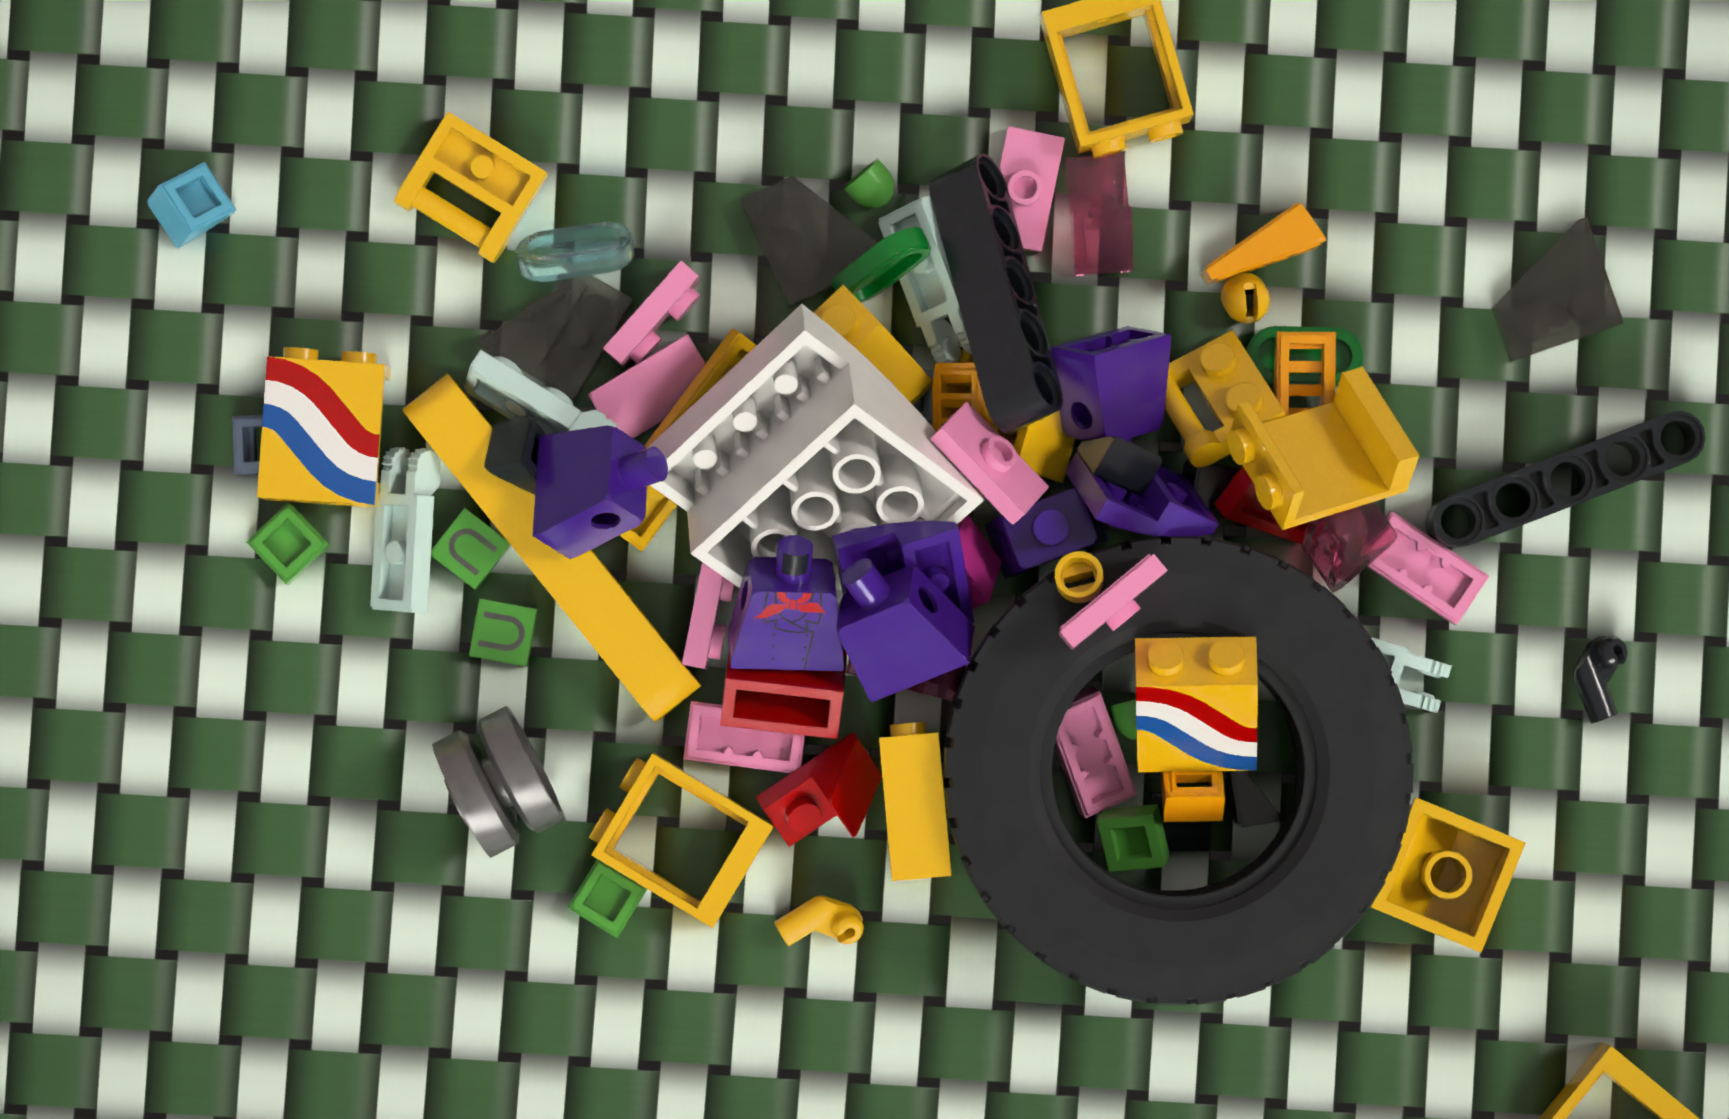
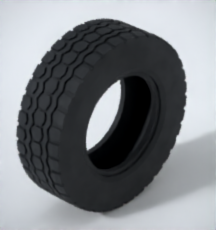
M1157 536L1125 541L1089 553L1098 559L1103 569L1104 583L1097 596L1149 553L1151 556L1155 554L1167 569L1163 576L1134 599L1141 609L1116 630L1112 631L1107 623H1104L1071 650L1060 637L1059 628L1092 600L1087 603H1073L1062 597L1056 587L1055 570L1017 598L989 629L971 658L970 663L967 665L953 700L944 744L943 784L949 824L966 872L985 905L996 919L1032 955L1034 954L1043 963L1062 975L1104 994L1107 993L1118 998L1141 1003H1156V1005H1201L1253 994L1265 990L1266 987L1274 983L1277 985L1294 976L1310 963H1315L1335 947L1334 944L1342 937L1345 938L1363 918L1362 914L1367 910L1368 906L1371 907L1386 883L1384 880L1387 878L1389 871H1392L1402 846L1400 843L1403 833H1406L1411 809V793H1413L1414 763H1412L1411 754L1413 748L1410 727L1405 715L1406 709L1398 685L1394 682V678L1391 675L1392 671L1384 656L1371 639L1372 636L1357 617L1351 614L1345 607L1346 605L1326 587L1321 586L1314 578L1290 563L1287 564L1275 556L1239 543L1200 536ZM1092 576L1080 581L1065 583V586L1069 589L1093 583L1095 579ZM1256 637L1258 679L1276 699L1285 715L1291 731L1296 756L1294 794L1286 818L1275 838L1253 862L1227 879L1196 889L1158 890L1146 888L1127 882L1104 870L1091 860L1071 837L1063 823L1054 795L1052 781L1054 745L1059 727L1072 701L1098 672L1123 656L1135 652V638Z

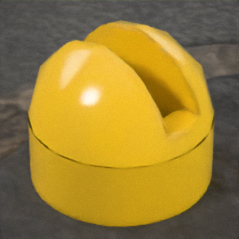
M1240 273L1234 275L1224 284L1221 291V302L1224 309L1232 319L1239 323L1249 324L1258 322L1268 313L1271 303L1270 293L1264 282L1254 274ZM1253 289V307L1247 310L1245 290Z
M1083 551L1071 552L1062 557L1055 568L1057 590L1062 597L1073 603H1087L1094 599L1100 593L1104 583L1103 569L1098 559ZM1092 576L1095 579L1093 583L1069 589L1065 586V583L1080 581Z

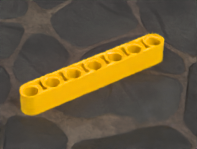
M446 373L402 409L432 449L655 723L701 687L698 680L686 665H682V660L592 549L578 557L569 559L532 536L535 495L494 476L485 469L484 463L493 427L449 373Z

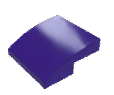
M1076 452L1065 471L1094 518L1111 526L1136 533L1171 537L1213 534L1219 525L1187 477L1160 465L1143 495L1140 493L1137 495L1095 476L1078 452Z
M899 522L832 535L843 595L848 590L841 581V575L849 565L857 560L870 559L882 577L907 566L917 567L972 623L975 622L960 533L956 522Z

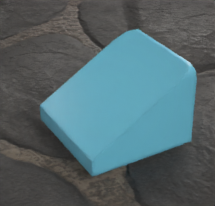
M205 162L158 185L147 200L149 208L177 248L190 243L236 211V208Z

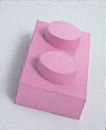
M681 260L603 347L605 352L623 368L631 360L637 364L645 360L662 340L656 334V331L670 316L677 321L682 319L700 298L701 295L694 290L701 282L699 276Z
M703 562L682 665L707 670L710 658L721 659L727 626L717 624L721 601L732 603L736 585Z

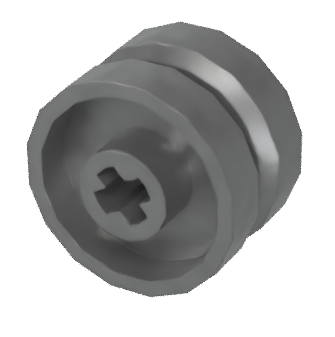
M508 706L479 719L478 731L488 757L484 758L470 735L461 730L432 744L452 801L468 828L470 827L479 844L490 858L519 844L520 833L510 809L511 806L515 807L525 825L536 833H540L566 819L558 797L537 754Z

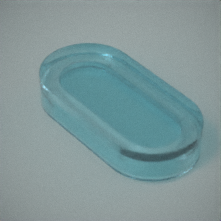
M600 222L539 231L524 238L516 248L521 275L528 280L537 282L614 272L628 265L635 254L630 230L615 222Z

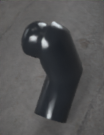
M1599 636L1588 643L1573 672L1575 685L1591 724L1618 714L1607 684L1617 669L1618 664L1625 663L1628 651L1624 641L1615 636Z

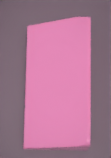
M687 334L590 392L588 396L595 408L606 415V419H612L613 423H617L616 427L634 439L665 419L706 363Z

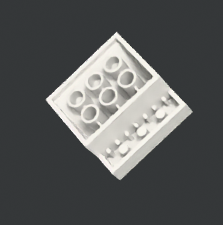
M803 304L797 307L648 447H657L661 450L668 464L667 478L650 486L687 511L690 554L740 588L747 562L754 557H776L777 543L785 536L798 535L805 537L813 543L812 558L828 559L833 562L838 613L843 594L832 535L899 522L949 521L958 524L984 501V495L931 442L930 438L936 431L921 413L862 353Z

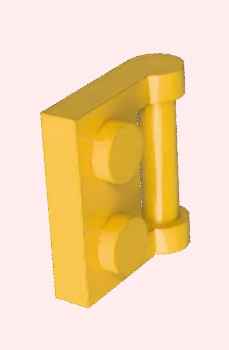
M447 112L400 187L394 203L409 212L415 208L480 248L478 254L488 261L495 263L503 253L511 235L549 175L535 164L450 112ZM434 173L499 212L500 216L494 226L490 228L428 190L426 186Z
M1233 330L1169 363L1165 411L1185 441L1184 452L1194 467H1206L1230 455L1227 436L1231 430L1239 403L1249 401L1262 423L1286 416L1281 404ZM1194 382L1221 425V428L1215 431L1205 430L1180 389Z

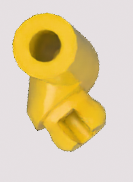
M824 895L813 897L774 921L776 928L788 946L813 931L836 938L838 943L852 944L860 939L864 930L862 915L852 904Z

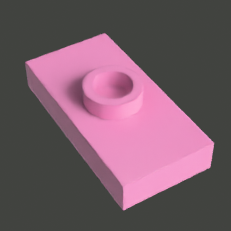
M1008 126L999 169L1007 185L1023 248L1025 251L1041 254L1065 138Z
M967 401L930 438L931 442L1012 525L1024 516L1049 488L1038 474L1016 453L1012 444L1001 437Z
M1392 511L1387 514L1357 560L1453 625L1459 623L1489 575Z
M1149 553L1059 628L1060 637L1073 650L1104 623H1107L1112 631L1116 630L1141 609L1134 599L1163 576L1167 569L1155 554L1151 556Z
M1092 686L1079 692L1065 713L1054 747L1078 813L1086 819L1138 794L1100 690Z
M691 701L683 759L792 773L801 767L805 735L720 726L722 705Z

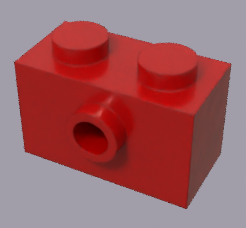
M842 650L843 671L730 668V656L728 654L720 726L838 739L844 694L846 651Z

